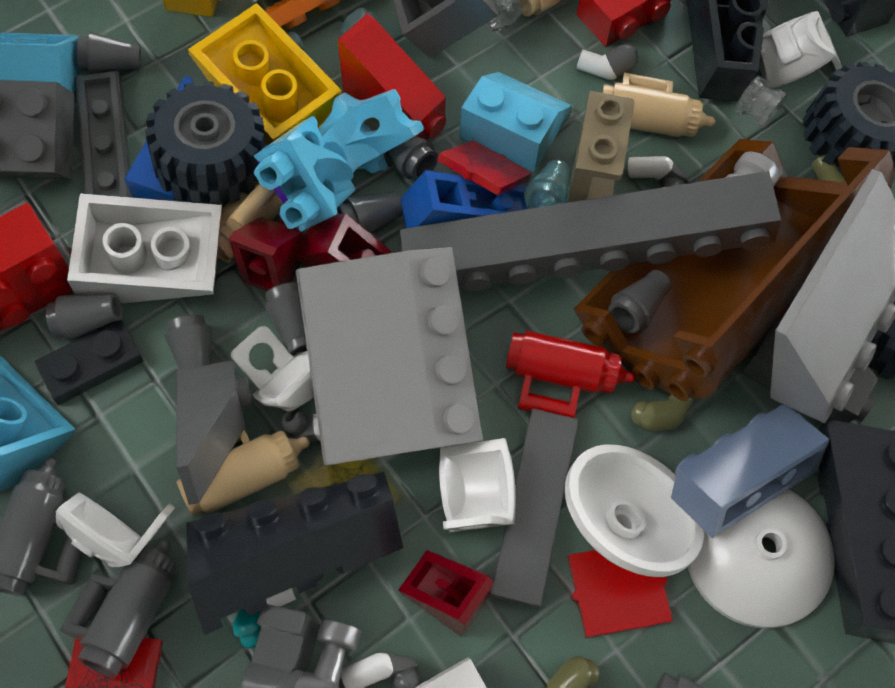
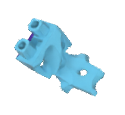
M396 89L365 100L355 99L344 92L335 98L331 114L319 129L316 118L312 116L254 155L259 164L254 171V175L263 188L268 190L274 189L283 203L280 207L279 215L287 228L293 229L297 227L301 232L336 215L337 207L355 191L351 179L354 177L353 173L356 169H366L370 173H380L386 170L388 165L384 153L413 138L424 129L420 121H413L402 112L401 98ZM366 119H378L380 123L379 129L371 131L370 127L365 124Z

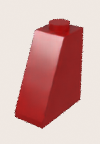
M367 13L338 39L343 93L345 92L358 100H365L396 89L401 98L402 112L409 119L420 121L424 127L416 136L425 140L435 138L446 124V97L376 19Z

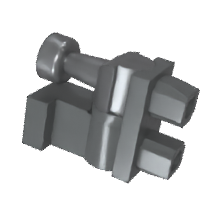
M268 604V608L260 611L257 624L261 626L252 661L245 672L241 688H340L338 685L345 652H354L357 649L362 632L352 626L331 620H322L321 624H318L307 613ZM317 639L320 644L324 645V649L314 673L307 672Z

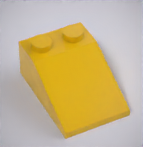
M257 3L188 49L191 58L207 80L214 82V86L221 87L223 83L233 86L234 93L243 91L249 96V103H256L260 109V117H263L266 146L312 116L316 118L319 129L331 114L335 98L342 94V90Z

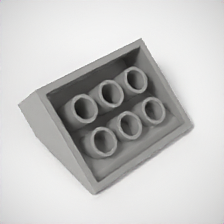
M874 169L871 170L775 330L770 398L822 423H826L833 408L839 411L844 409L855 384L849 382L856 369L863 372L866 370L877 347L871 341L878 330L886 333L895 318V305L893 304L895 301V198L882 172Z
M452 247L402 251L296 270L324 466L483 441Z

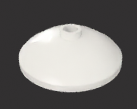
M600 445L583 452L569 469L565 481V498L571 517L586 541L600 555L615 565L645 576H671L688 567L698 556L702 548L704 530L671 499L675 474L653 457L626 446Z
M787 490L714 538H711L704 531L702 548L695 560L688 566V571L701 596L726 618L753 628H778L803 619L823 601L834 575V550L828 530L817 512L799 495L791 490ZM766 537L774 541L776 545L775 553H770L764 549L762 538Z

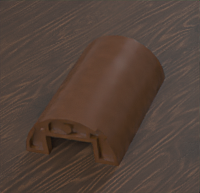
M739 139L698 182L725 178L729 174H734V166L745 152H757L768 157L774 162L780 173L779 180L773 187L781 217L776 241L755 250H747L743 247L722 250L720 253L709 257H699L693 254L675 257L673 260L663 264H652L647 261L629 264L621 270L610 271L573 309L583 323L581 327L583 335L592 344L599 347L602 346L610 353L620 355L622 357L621 364L634 373L635 380L646 389L653 390L657 387L672 394L681 401L710 396L789 309L872 169L883 173L891 190L894 168L890 150L848 147L838 158L846 180L845 183L788 177L773 141ZM652 270L663 272L670 279L672 288L665 295L649 326L644 330H638L636 333H626L620 330L613 315L608 311L613 295L644 278Z

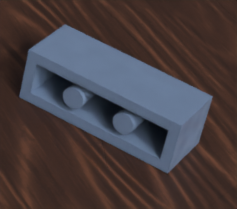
M782 404L769 413H759L746 427L732 434L729 432L722 435L712 447L699 455L691 454L684 458L675 470L676 477L671 499L711 538H714L817 472L829 439L791 407Z

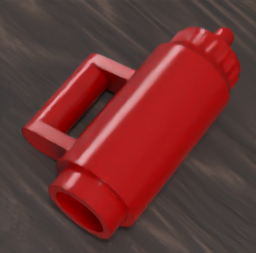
M526 330L525 334L513 332L505 367L516 370L517 376L525 377L518 404L519 410L531 412L532 409H537L571 418L575 416L580 390L590 393L600 391L613 393L616 385L623 382L633 383L636 378L634 373L626 371L621 366L622 357L620 355L610 353L604 347ZM534 379L572 388L570 401L529 393L531 380Z

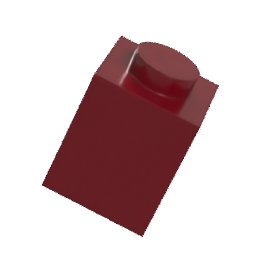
M344 213L334 215L309 227L295 258L305 266L312 267L393 252Z
M259 217L235 230L229 238L243 283L269 291L278 285L292 282L296 275V270L301 265V262L295 258V255L303 241L302 232L296 227L293 229L287 228L282 220L273 222Z

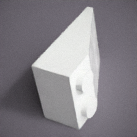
M80 194L67 279L74 294L107 295L115 293L121 303L214 294L222 205Z

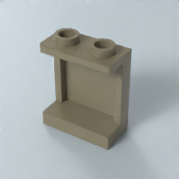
M595 91L589 92L575 152L566 203L613 195L615 180L621 179L624 170L635 103L634 99Z

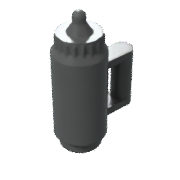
M52 458L47 459L44 466L38 471L26 470L20 483L14 487L1 519L0 592L23 597L27 585L32 586L36 576L72 585L83 552L71 544L73 540L69 536H67L55 571L40 567L54 527L57 526L56 510L64 503L62 495L66 487L65 481L56 476L57 462Z
M162 540L154 549L144 547L130 565L123 567L117 579L98 574L91 575L60 628V631L64 634L81 640L79 645L82 651L77 659L84 666L111 678H116L121 668H128L172 586L171 579L176 572V564L168 557V552L171 548V543L168 540ZM106 591L109 592L103 604L101 605L99 611L97 612L95 618L93 619L91 625L89 626V628H86L88 621L90 620Z

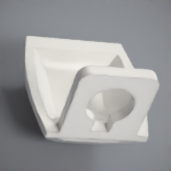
M818 11L789 20L763 35L759 69L768 90L798 80L821 68L831 60L836 70L841 69L842 65Z
M258 327L231 352V358L258 388L253 393V396L260 404L292 411L314 397L308 351L299 352L292 356L268 327ZM266 343L272 348L274 354L273 363L277 367L272 374L266 369L257 370L251 365L249 353L254 345Z
M501 438L441 447L439 466L440 491L447 520L443 521V529L456 532L514 524L516 508L515 477L506 439Z
M78 492L56 510V523L73 540L71 544L90 558L95 556L104 560L110 567H121L130 565L175 507L169 503L141 537L113 514Z

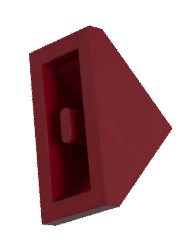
M426 550L398 591L462 637L489 598L494 581L483 573Z

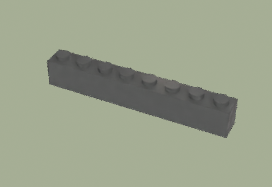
M764 171L400 229L402 251L452 247L459 290L465 289L470 292H479L488 289L491 285L503 283L525 285L535 281L536 278L555 275L560 278H571L579 275L582 271L601 268L606 271H617L627 267L629 264L647 261L652 264H663L673 260L675 257L695 254L699 257H709L720 253L722 250L739 247L755 250L776 241L781 217L770 172Z

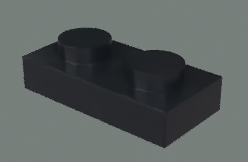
M122 320L106 324L34 361L52 399L58 406L144 362Z

